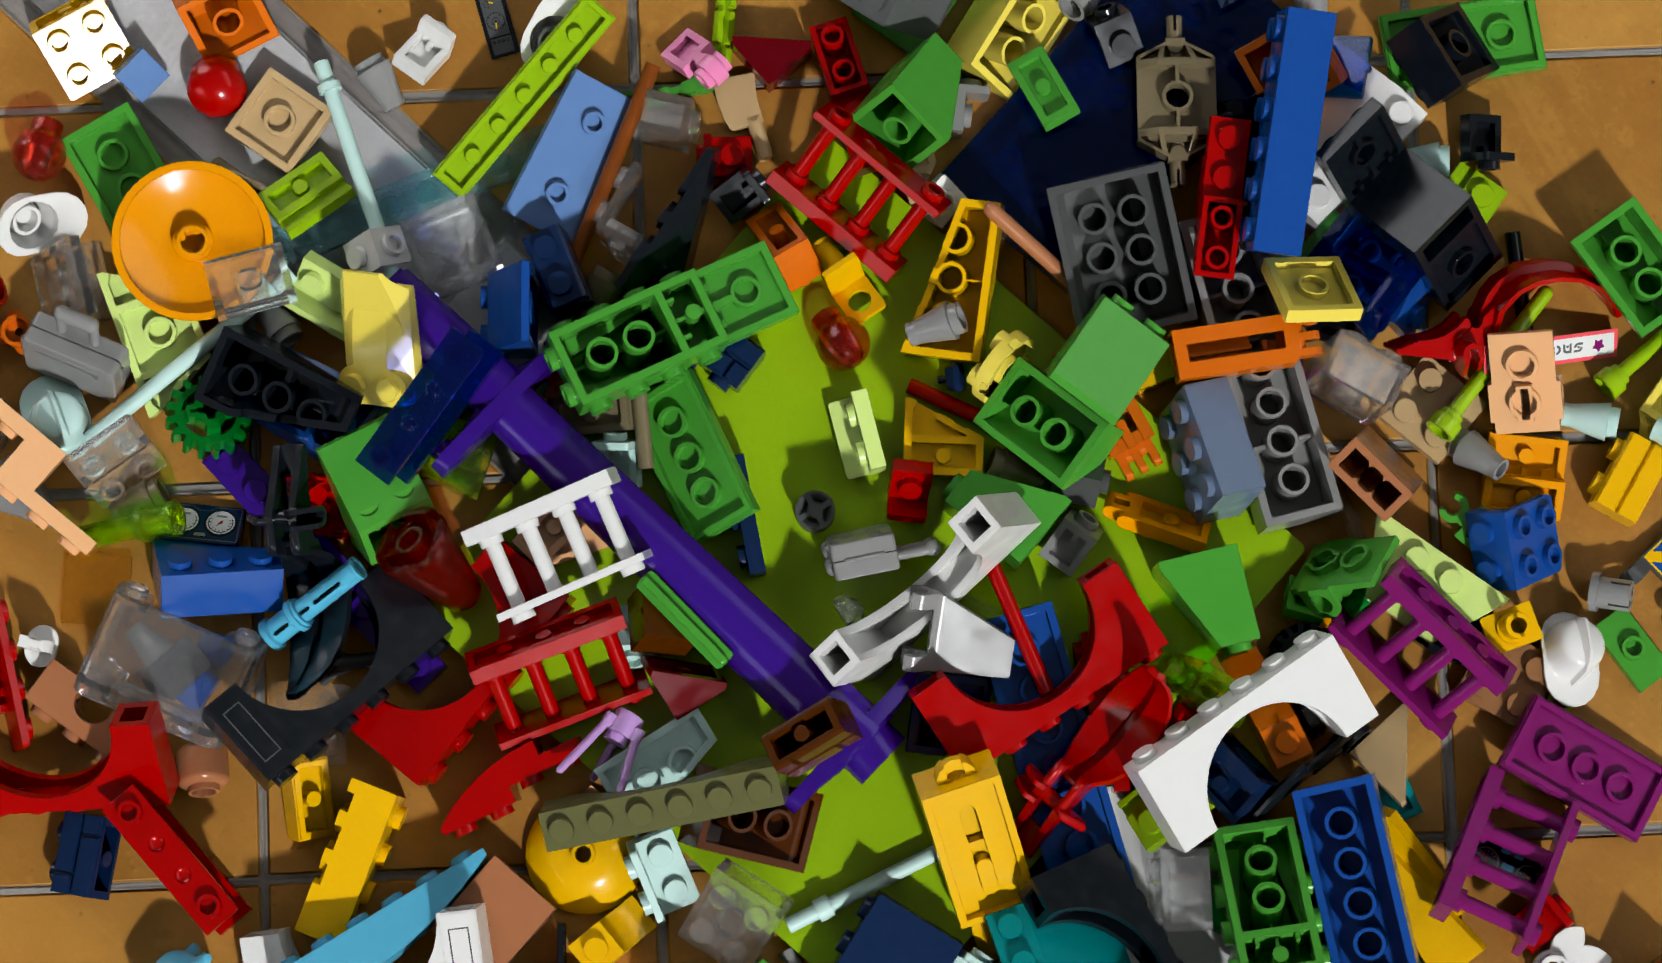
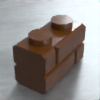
M826 696L761 736L762 743L775 770L778 773L787 774L793 778L799 777L842 751L845 745L850 746L863 738L848 704L831 696Z

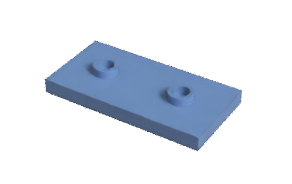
M573 69L501 210L539 230L553 224H559L568 233L570 241L573 243L631 99L585 73Z

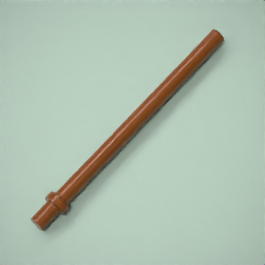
M649 62L645 63L572 243L580 265L661 69Z

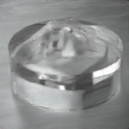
M845 592L833 598L832 604L846 626L863 619L865 609L859 599L849 597Z

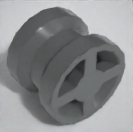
M812 490L804 493L796 503L795 516L797 523L803 530L809 533H820L827 530L832 525L835 517L833 500L822 491Z

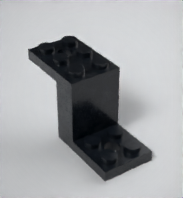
M1371 97L1361 108H1358L1350 119L1333 136L1329 137L1316 152V157L1350 216L1415 264L1436 304L1448 312L1503 256L1473 197L1405 147L1385 107L1375 98Z

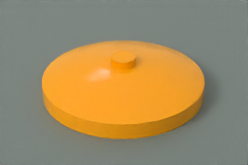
M202 161L176 162L149 172L126 193L113 221L111 233L112 255L123 283L134 297L146 307L163 316L177 320H209L226 315L240 307L252 297L263 282L273 253L272 225L268 212L256 191L237 174L224 167Z

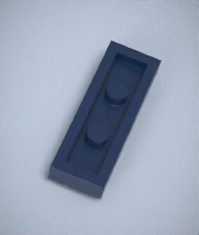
M744 453L737 454L735 457L749 484ZM754 513L733 526V531L740 529L742 531L744 545L736 546L741 570L749 568L750 578L766 575Z

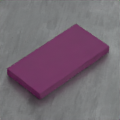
M1538 694L1531 695L1496 763L1497 766L1567 806H1570L1573 801L1581 804L1579 813L1631 843H1637L1662 794L1661 765Z

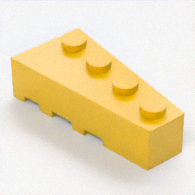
M960 199L943 242V248L928 280V286L913 320L919 318L945 301H948L950 304L958 302L965 313L968 332L960 334V339L923 343L912 346L907 337L900 351L901 353L976 364L984 362L1002 230L984 214V205L991 201ZM995 202V203H997L1003 210H1005V206H1004L1002 203H1000V202Z
M351 778L347 791L354 793L351 803L347 801L338 812L334 825H336L335 832L339 834L336 841L331 839L324 849L319 869L323 871L320 878L315 877L312 881L294 930L315 939H320L329 933L336 937L348 930L346 924L358 916L362 904L368 906L373 898L377 883L373 882L372 879L377 867L384 868L390 857L393 846L387 843L393 829L400 830L408 812V808L403 806L406 798L365 781Z

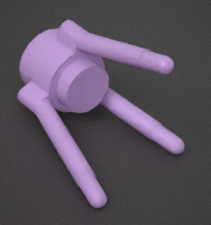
M622 707L615 708L613 713L607 710L601 721L557 766L556 771L563 773L606 730L604 738L609 743L595 768L610 759L616 747L625 749L628 743L629 748L616 792L625 791L639 743L645 735V731L641 729L644 721L633 712ZM592 771L589 777L592 782L598 779L594 771Z

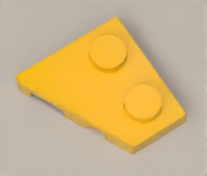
M912 397L905 398L903 459L934 462L933 477H955L958 473L965 477L970 470L983 473V436L969 428L958 425L941 413L938 414L923 406Z

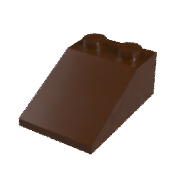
M697 763L694 777L721 768ZM789 786L790 794L796 789V787ZM814 793L795 814L785 805L681 825L678 842L698 849L804 873L823 794Z

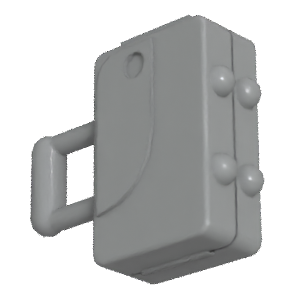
M57 306L54 310V316L40 311L37 312L36 316L32 317L27 332L21 337L23 356L25 357L27 367L107 401L115 403L131 376L128 348L99 335L100 325L97 319L67 306Z
M887 523L825 536L826 541L821 545L822 554L826 558L824 562L828 575L834 576L836 581L896 570L900 568L899 560L923 555L936 556L941 551L940 543L934 537H928L920 542L896 546L894 533Z

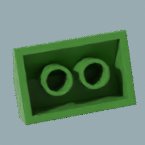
M1633 196L1570 241L1569 244L1641 339L1662 324V232L1635 196Z
M1020 356L972 421L1062 490L1067 489L1100 466L1124 433L1118 426L1111 425L1050 379L1047 373Z

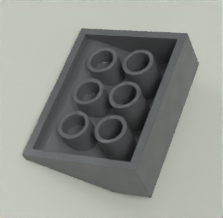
M1163 161L1121 169L1046 188L1076 328L1102 294L1111 299L1115 293L1135 307L1130 314L1142 323H1144L1147 317L1160 327L1198 319L1167 172Z

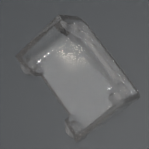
M123 580L115 589L74 683L75 691L90 700L114 710L117 709L119 703L159 701L167 732L203 747H222L224 744L201 720L203 708L234 683L252 697L269 645L260 638L256 631L248 628H238L237 631H231L225 636H221L152 606L155 598L149 592V588L146 585L135 581L126 582Z

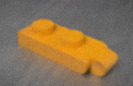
M1114 491L1109 492L1102 510L1103 515L1115 520L1120 528L1194 553L1204 551L1212 522L1197 525L1194 514L1190 511L1134 492H1126L1125 494Z

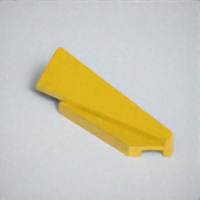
M1383 806L1417 951L1425 963L1470 962L1482 953L1487 946L1459 918L1465 911L1460 910L1458 913L1452 911L1444 922L1428 916L1444 873L1398 811Z

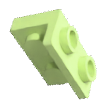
M310 250L302 259L296 275L298 280L283 295L281 304L324 329L329 334L344 341L340 286L343 268Z
M867 388L852 391L850 398L829 403L828 409L846 478L853 480L886 471L887 465Z

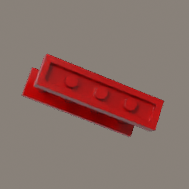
M830 101L813 114L812 117L822 124L823 127L798 162L792 164L787 160L775 168L765 182L850 253L855 252L864 265L887 283L900 273L907 264L908 260L901 255L900 248L925 215L929 213L936 219L951 206L952 202L945 197V192L940 186L934 182L926 181L858 125L847 109L840 105H834ZM837 137L854 152L827 189H822L810 179L809 172L833 139ZM867 162L881 173L884 178L856 215L840 204L839 198ZM898 187L915 203L890 237L885 240L871 230L870 223Z
M616 596L464 653L468 672L474 686L483 682L489 684L503 718L502 722L494 724L501 751L511 747H520L534 738L624 704L638 703L644 697L653 694L645 669L632 672L617 633L627 629V625ZM597 639H602L617 678L594 686L579 647ZM561 653L565 655L579 693L557 701L541 662L544 659ZM520 668H526L542 707L519 715L503 676Z
M135 784L128 787L102 810L105 816L207 936L214 930L219 935L225 934L253 909L167 806L163 805L154 808Z

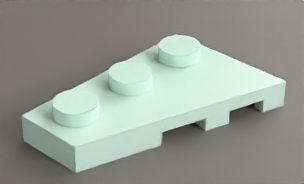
M698 708L678 720L676 718L670 720L642 738L625 791L684 780L690 774L697 763L718 740ZM629 747L593 769L607 792H616Z

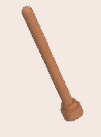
M987 202L983 208L984 214L1068 289L1062 262L997 203Z

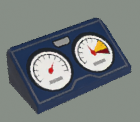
M172 502L164 510L159 539L242 546L246 509Z

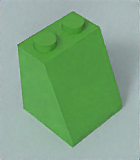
M936 32L933 33L886 72L852 113L853 120L913 169L951 138L963 60Z
M1116 293L1111 299L1105 294L1100 296L1045 368V372L1050 379L1113 426L1120 419L1170 346L1163 339V336L1166 334L1163 328L1148 317L1144 323L1140 322L1130 314L1135 307Z
M970 470L965 477L958 473L944 489L942 497L946 500L942 510L953 518L976 495L1017 492L1041 521V524L1003 559L1016 571L1064 514L1072 500L1065 495Z
M1237 543L1160 561L1151 569L1154 580L1213 653L1223 651L1225 658L1244 654L1252 650V643L1261 638Z

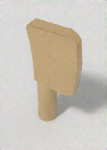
M747 73L730 76L719 87L714 86L718 107L730 131L737 132L748 128L759 162L773 159L774 154L763 124L764 120L758 103L755 75Z

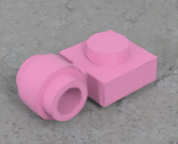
M689 28L680 34L660 54L668 66L688 79L694 75L699 83L708 90L713 86L719 87L729 77L728 72L732 69L730 62L721 53L716 51L708 40Z

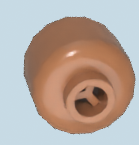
M201 735L189 739V744L182 746L176 752V768L180 779L178 786L188 791L189 796L194 798L213 797L218 795L220 789L229 783L228 750L222 744L213 742L211 736Z

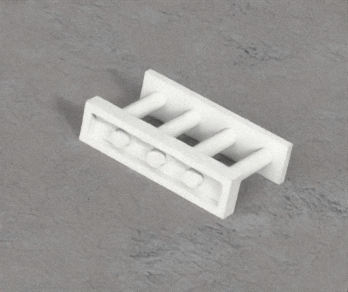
M615 466L604 469L460 532L466 547L479 544L482 550L486 549L511 606V609L496 615L498 622L511 618L514 625L536 616L534 607L618 571L621 572L624 578L645 569L643 560L654 556L650 548L635 555L610 497L613 494L611 485L621 482ZM586 496L589 497L591 503L595 501L620 559V562L601 570L596 565L574 514V510L577 509L574 502ZM552 512L554 519L559 518L584 576L564 586L561 584L537 528L540 525L538 517ZM513 528L516 529L518 534H523L548 592L527 602L501 544L504 541L501 533Z

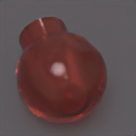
M48 116L34 117L31 127L20 133L13 143L11 149L12 163L17 172L24 178L35 182H44L56 177L64 168L66 163V147L61 138L64 126L58 120Z
M835 306L824 308L812 318L810 325L816 333L815 347L820 360L826 366L838 371H847L858 367L864 362L870 350V336L864 325L855 318L842 316Z

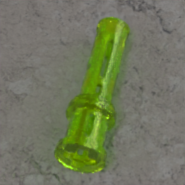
M171 500L167 501L162 507L149 509L146 506L139 507L132 512V515L77 527L98 543L96 547L132 539L145 543L151 542L156 536L170 533L173 536L183 535L186 530V515L180 502Z

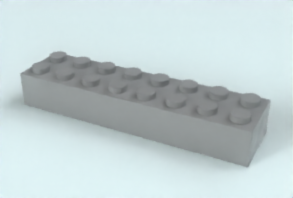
M1248 205L1243 206L1242 217L1246 218ZM1196 218L1178 222L1198 319H1196L1198 327L1280 314L1261 272L1264 258H1270L1269 254L1241 250L1242 242L1239 241L1234 280L1193 275V254ZM1275 332L1248 336L1249 343L1252 344L1251 353L1261 351V340L1276 339ZM1299 359L1298 363L1291 368L1227 377L1267 485L1250 504L1258 535L1331 517L1343 509L1333 470L1327 465L1330 459L1301 360Z

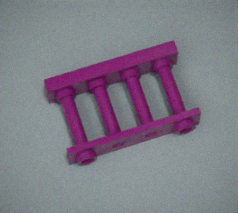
M1400 557L1389 567L1380 583L1385 591L1353 618L1342 606L1341 613L1338 617L1332 619L1327 630L1333 634L1340 646L1347 648L1418 716L1425 728L1433 731L1443 740L1448 736L1457 718V715L1453 712L1454 709L1482 687L1488 688L1497 697L1508 688L1517 667L1403 557ZM1395 603H1400L1414 619L1382 644L1366 627ZM1424 631H1428L1443 647L1411 672L1395 655ZM1457 659L1472 675L1440 700L1424 682L1450 661Z
M1491 764L1479 781L1428 916L1444 922L1452 911L1458 913L1460 910H1463L1516 934L1517 937L1511 953L1519 956L1528 945L1534 947L1541 935L1543 924L1539 923L1538 920L1567 841L1572 843L1579 831L1581 821L1576 819L1581 804L1573 801L1562 816H1559L1506 792L1507 787L1501 785L1506 771ZM1500 806L1556 831L1549 850L1493 826L1494 821L1488 819L1492 808L1498 809ZM1487 840L1543 865L1536 885L1480 860L1481 856L1475 853L1479 842L1485 843ZM1475 875L1530 900L1523 920L1467 895L1468 890L1462 888L1466 876L1472 878Z

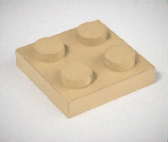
M269 67L224 131L279 170L288 174L301 164L332 118L325 103L272 67Z
M1422 357L1376 413L1375 417L1437 466L1447 455L1450 442H1446L1433 434L1426 426V422L1435 410H1441L1443 406H1449L1465 384L1433 358ZM1479 395L1476 396L1461 416L1463 418L1460 424L1462 429H1468L1488 403Z

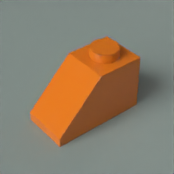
M779 201L745 220L757 243L765 240L790 292L808 285L813 279L822 275L824 270L808 237Z

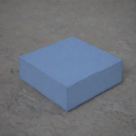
M141 46L112 73L142 103L170 76Z

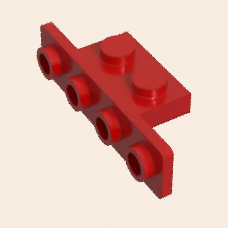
M0 599V715L5 714L12 751L19 752L30 746V740L33 739V725L30 717L24 715L22 701L25 699V687L22 678L16 676L14 662L17 660V649L13 638H8L5 624L9 621L8 606L4 599Z

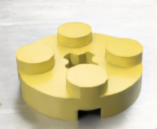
M1005 330L998 332L990 343L989 349L991 352L983 363H977L967 376L966 382L972 386V395L985 404L1019 356L1027 361L1030 360L1025 351L1027 346L1034 349V340L1020 330H1015L1010 334Z

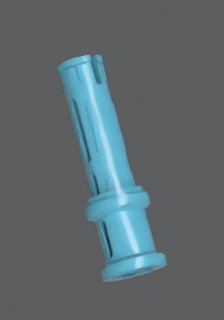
M350 557L347 562L321 580L302 597L285 601L282 610L272 618L262 619L258 623V631L263 640L276 651L283 650L287 646V641L299 631L305 632L311 628L314 621L313 618L368 576L364 565L357 558ZM339 582V584L336 587H334L331 591H329L323 597H319L328 589H330L333 585Z

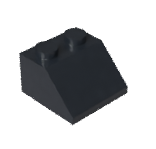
M1458 2L1419 17L1386 42L1392 51L1394 61L1399 67L1403 68L1413 84L1415 94L1425 103L1428 109L1451 99L1500 69Z

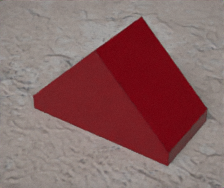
M732 36L733 53L755 75V78L769 93L811 58V41Z
M642 654L640 660L676 720L725 691L728 684L720 670L715 669L712 665Z

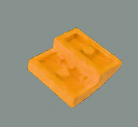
M1487 430L1486 441L1502 457L1509 461V466L1506 473L1499 480H1494L1482 474L1480 506L1483 505L1487 509H1507L1537 495L1548 494L1551 496L1553 508L1556 512V521L1560 522L1566 485L1563 479L1569 444L1567 438L1522 433L1496 434L1495 430Z

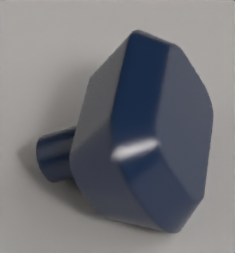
M956 361L945 367V375L937 377L938 383H946L947 389L950 391L961 393L966 387L964 368Z

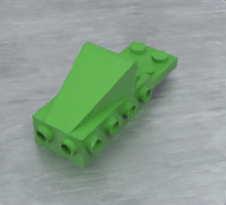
M765 240L696 271L692 268L683 273L680 270L669 273L659 280V284L647 289L644 286L633 289L623 296V300L611 305L603 303L595 306L586 313L587 316L572 321V319H567L557 323L550 328L551 332L547 334L545 341L546 349H543L542 353L550 371L554 372L557 370L564 383L560 386V391L569 408L575 406L579 416L588 412L592 416H597L611 409L614 406L612 401L626 395L629 400L635 399L650 390L649 386L659 385L663 382L670 383L681 378L687 373L688 367L699 363L701 367H705L718 361L723 357L721 352L727 346L798 315L800 310Z
M1293 816L1219 827L1212 834V846L1205 848L1209 872L1216 871L1218 884L1213 885V894L1216 908H1224L1226 921L1221 922V934L1224 946H1231V959L1228 960V963H1331L1327 945L1321 946L1318 933L1323 931L1319 908H1313L1310 895L1314 894L1313 881L1310 870L1305 871L1302 858L1306 857L1302 835L1296 832Z

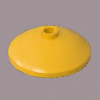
M538 817L529 832L526 843L525 859L529 877L542 897L561 910L585 915L607 911L623 902L634 891L640 881L639 877L631 880L623 861V857L629 855L626 842L634 839L635 836L631 835L581 845L588 847L591 851L590 859L587 862H581L576 856V852L581 846L547 852Z

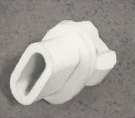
M39 625L33 628L28 636L20 634L17 646L24 648L25 657L32 666L47 667L51 660L56 658L59 649V635L54 628L48 625Z

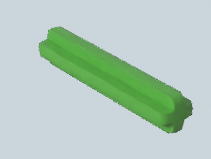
M655 571L647 572L636 584L637 589L715 669L722 668L734 655L733 651Z

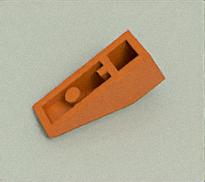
M1254 646L1247 653L1232 656L1220 662V665L1229 684H1231L1238 678L1245 675L1251 676L1261 669L1264 658L1257 646ZM1289 702L1269 704L1245 715L1271 771L1313 753V749Z

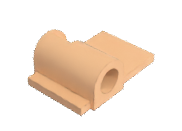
M1553 329L1488 333L1491 379H1489L1487 386L1490 421L1495 423L1496 434L1560 431V419H1564L1565 410L1562 374L1556 375Z

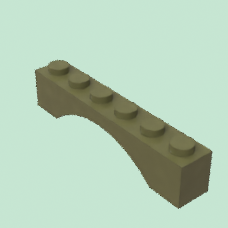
M769 756L740 761L706 774L658 786L619 792L581 793L547 800L538 812V817L547 852L785 805L790 789L786 774L778 773L773 767Z

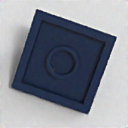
M1227 732L1216 748L1211 761L1207 793L1216 805L1215 808L1232 825H1239L1250 816L1253 810L1280 782L1234 734Z

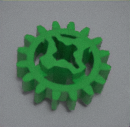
M199 375L197 385L193 386L191 382L185 380L183 381V392L175 389L172 391L171 402L166 403L165 415L168 417L165 420V429L172 431V443L183 441V453L186 454L193 448L197 450L198 459H202L205 452H211L213 458L217 460L219 459L220 450L224 449L232 455L235 450V442L241 445L245 444L246 432H251L252 419L227 416L197 400L192 405H188L195 400V393L203 375Z

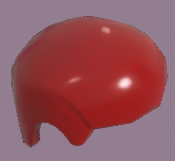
M219 53L206 55L192 65L186 84L187 95L191 104L198 112L211 118L227 117L241 108L247 93V82L241 73L238 62L233 58Z

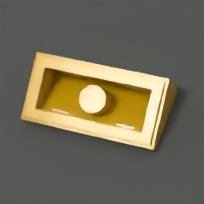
M322 755L312 762L306 758L295 767L298 773L282 787L287 835L290 840L297 842L336 835L328 758L326 755Z

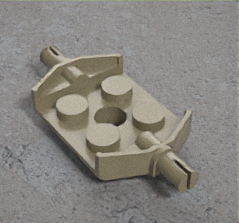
M1173 15L1165 17V42L1138 55L1135 59L1138 135L1136 147L1167 162L1170 168V188L1177 187V173L1178 188H1184L1187 186L1185 164L1192 158L1205 152L1209 116H1217L1216 58L1213 54L1186 42L1185 38H1182V16L1176 15L1174 30ZM1171 89H1181L1187 94L1188 102L1182 107H1174L1167 101L1166 93Z

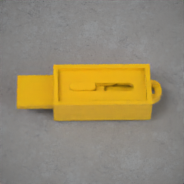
M986 749L968 756L958 753V755L949 756L942 761L940 759L935 767L912 774L911 776L961 929L971 927L977 949L995 960L998 959V955L990 936L985 916L1022 903L1017 893L1030 880L1031 876L1000 773L990 749Z

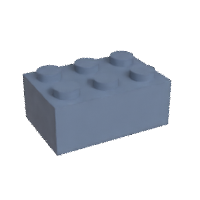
M1225 376L1183 385L1159 415V431L1162 438L1167 440L1172 453L1171 462L1173 470L1177 476H1180L1184 486L1186 507L1194 514L1197 525L1239 516L1267 485L1228 378Z

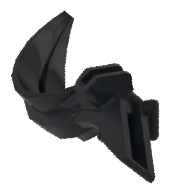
M305 443L276 444L273 446L264 514L255 515L250 513L246 518L249 523L255 526L264 525L268 554L272 557H279L282 561L288 599H299L341 566L332 553L323 551L319 539L315 538L313 534V529L325 526L327 512L323 505H311L308 488L309 468ZM286 477H292L289 503L286 491ZM337 582L335 585H333L330 589H328L319 597H323L334 587H336L339 584V582ZM352 589L348 590L338 600L313 618L314 621L310 629L305 632L299 631L290 638V670L286 691L287 700H297L306 695L310 688L317 684L332 668L344 646L350 625Z

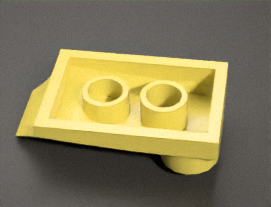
M342 269L340 286L347 367L342 369L339 380L364 395L361 404L390 408L419 404L426 399L414 285L394 283L383 273Z

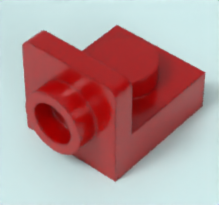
M703 133L704 144H696V162L707 147L715 145L721 149L714 179H724L743 163L752 172L751 136L712 137L711 133Z
M893 459L887 489L886 518L888 520L919 524L926 523L927 501L933 478L934 462Z
M1549 893L1547 895L1538 920L1539 923L1543 924L1541 935L1534 947L1528 945L1525 948L1530 954H1534L1563 928H1568L1574 923L1568 916L1571 912L1570 907L1557 893H1554L1552 896ZM1529 902L1519 909L1514 916L1523 920Z

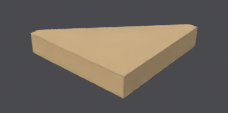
M1404 703L1350 752L1351 758L1368 774L1375 772L1377 783L1402 808L1407 804L1406 785L1408 768L1409 710Z

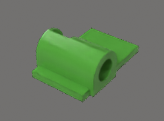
M1396 535L1359 540L1357 537L1325 541L1324 544H1316L1289 591L1293 596L1299 595L1306 606L1315 614L1325 618L1338 617L1342 611L1341 602L1343 598L1349 597L1354 589L1375 587L1400 540Z

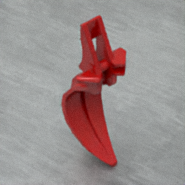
M1536 258L1513 262L1491 275L1478 290L1472 306L1467 311V317L1463 316L1460 319L1459 314L1452 311L1435 327L1423 332L1396 337V339L1393 338L1391 341L1384 342L1383 346L1398 355L1448 360L1454 363L1455 369L1463 377L1467 375L1470 364L1475 371L1482 369L1485 359L1484 345H1488L1487 334L1499 332L1505 311L1523 293L1537 286L1555 282L1582 283L1598 296L1612 316L1619 318L1622 316V313L1590 271L1561 259Z
M1143 664L1125 675L1093 709L1072 739L1064 757L1046 775L1030 763L1025 767V773L1015 779L1020 794L1028 800L1014 821L1023 852L1028 858L1035 854L1060 822L1080 832H1084L1086 830V822L1072 809L1094 787L1110 785L1127 776L1123 766L1132 760V754L1140 747L1147 744H1155L1163 738L1172 715L1173 697L1170 688L1166 685L1167 678L1156 665L1147 666ZM1066 780L1072 787L1062 797L1056 789ZM1045 802L1052 811L1043 825L1040 826L1032 816Z

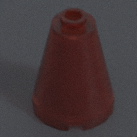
M420 507L408 511L402 516L406 521L397 529L391 525L385 531L378 543L375 557L386 575L453 612L470 609L476 604L481 592V584L445 518L434 508Z

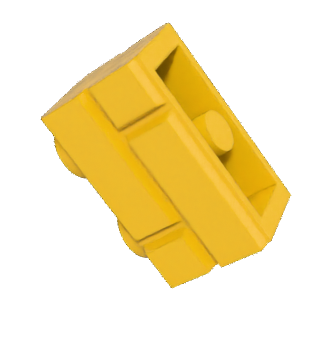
M1629 432L1623 439L1618 436L1614 439L1605 456L1611 460L1604 473L1597 471L1586 490L1592 494L1587 503L1590 507L1604 515H1608L1611 519L1626 527L1636 524L1662 477V447L1651 443V441L1635 432Z

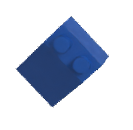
M521 260L488 274V286H481V309H488V325H481L480 335L507 359H532L538 355L539 281L529 260Z

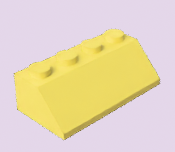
M974 0L947 45L963 60L961 69L963 75L970 79L982 81V86H989L991 92L1016 105L1023 92L1009 71L1007 64L1040 45L1043 46L1048 54L1069 18L1060 10L1058 0Z

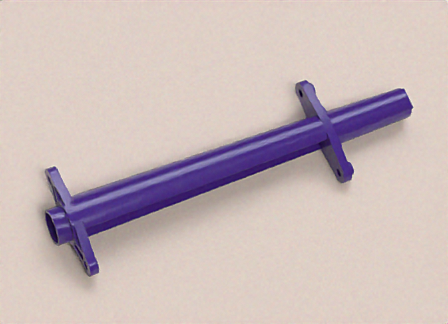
M400 268L389 278L394 283L414 285L422 362L473 412L463 431L452 442L448 438L445 439L431 454L435 459L431 467L442 478L447 477L492 433L553 492L615 466L535 392L553 373L548 368L543 353L521 366L515 367L410 270ZM616 467L621 482L611 485L613 494L610 497L635 555L650 548L654 555L643 560L645 569L636 572V574L642 578L647 572L655 571L733 651L734 655L727 664L785 721L826 696L846 702L853 713L863 738L850 746L845 745L842 751L820 763L788 796L785 806L795 814L819 788L840 773L843 768L863 784L905 740V737L888 721L894 716L908 696L907 691L914 687L916 672H906L875 706L850 683L833 687L809 655L814 649ZM588 496L575 501L577 509L574 510V513L617 554L595 501L591 503Z

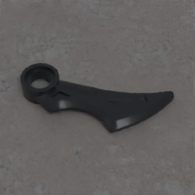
M1366 724L1349 737L1334 734L1326 746L1307 761L1297 765L1250 814V819L1253 822H1259L1309 777L1317 774L1340 754L1343 756L1348 755L1373 729Z

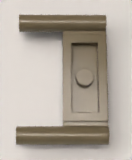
M647 393L632 400H629L626 395L612 401L614 406L597 416H592L590 412L579 416L575 406L569 408L563 397L544 399L582 435L634 430L638 469L654 468Z

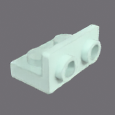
M672 827L651 831L626 842L629 855L623 857V861L631 880L639 877L644 891L638 893V897L646 916L654 913L657 923L661 924L666 921L665 914L702 900Z

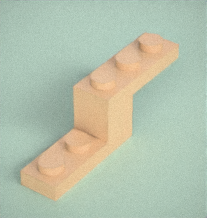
M0 399V431L12 441L18 436L24 439L0 467V494L11 504H14L19 499L28 506L30 510L26 513V516L41 529L45 530L50 525L58 531L61 536L57 542L71 554L76 556L82 551L88 556L98 543L36 492L67 457V454Z

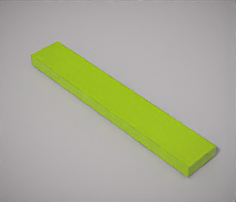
M578 0L439 163L432 174L463 199L614 22L616 17L596 0Z

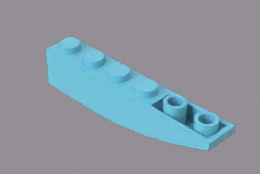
M481 848L473 854L470 849L460 853L449 862L452 867L440 874L436 870L427 873L415 882L417 888L405 895L401 891L394 893L380 904L382 906L381 910L371 916L367 912L356 916L346 924L348 930L336 937L329 933L310 946L313 950L300 959L297 955H292L281 963H393L436 923V913L446 907H450L465 890L484 864L487 856L486 852Z

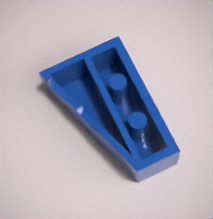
M152 538V581L161 619L276 612L283 609V565L279 557H272L268 554L267 548Z

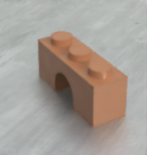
M53 658L24 697L33 704L30 711L48 724L53 719L65 727L62 734L80 747L86 742L98 751L94 758L101 761L111 749L109 725L117 707L102 722L91 723L83 714L82 701L93 684L62 661Z

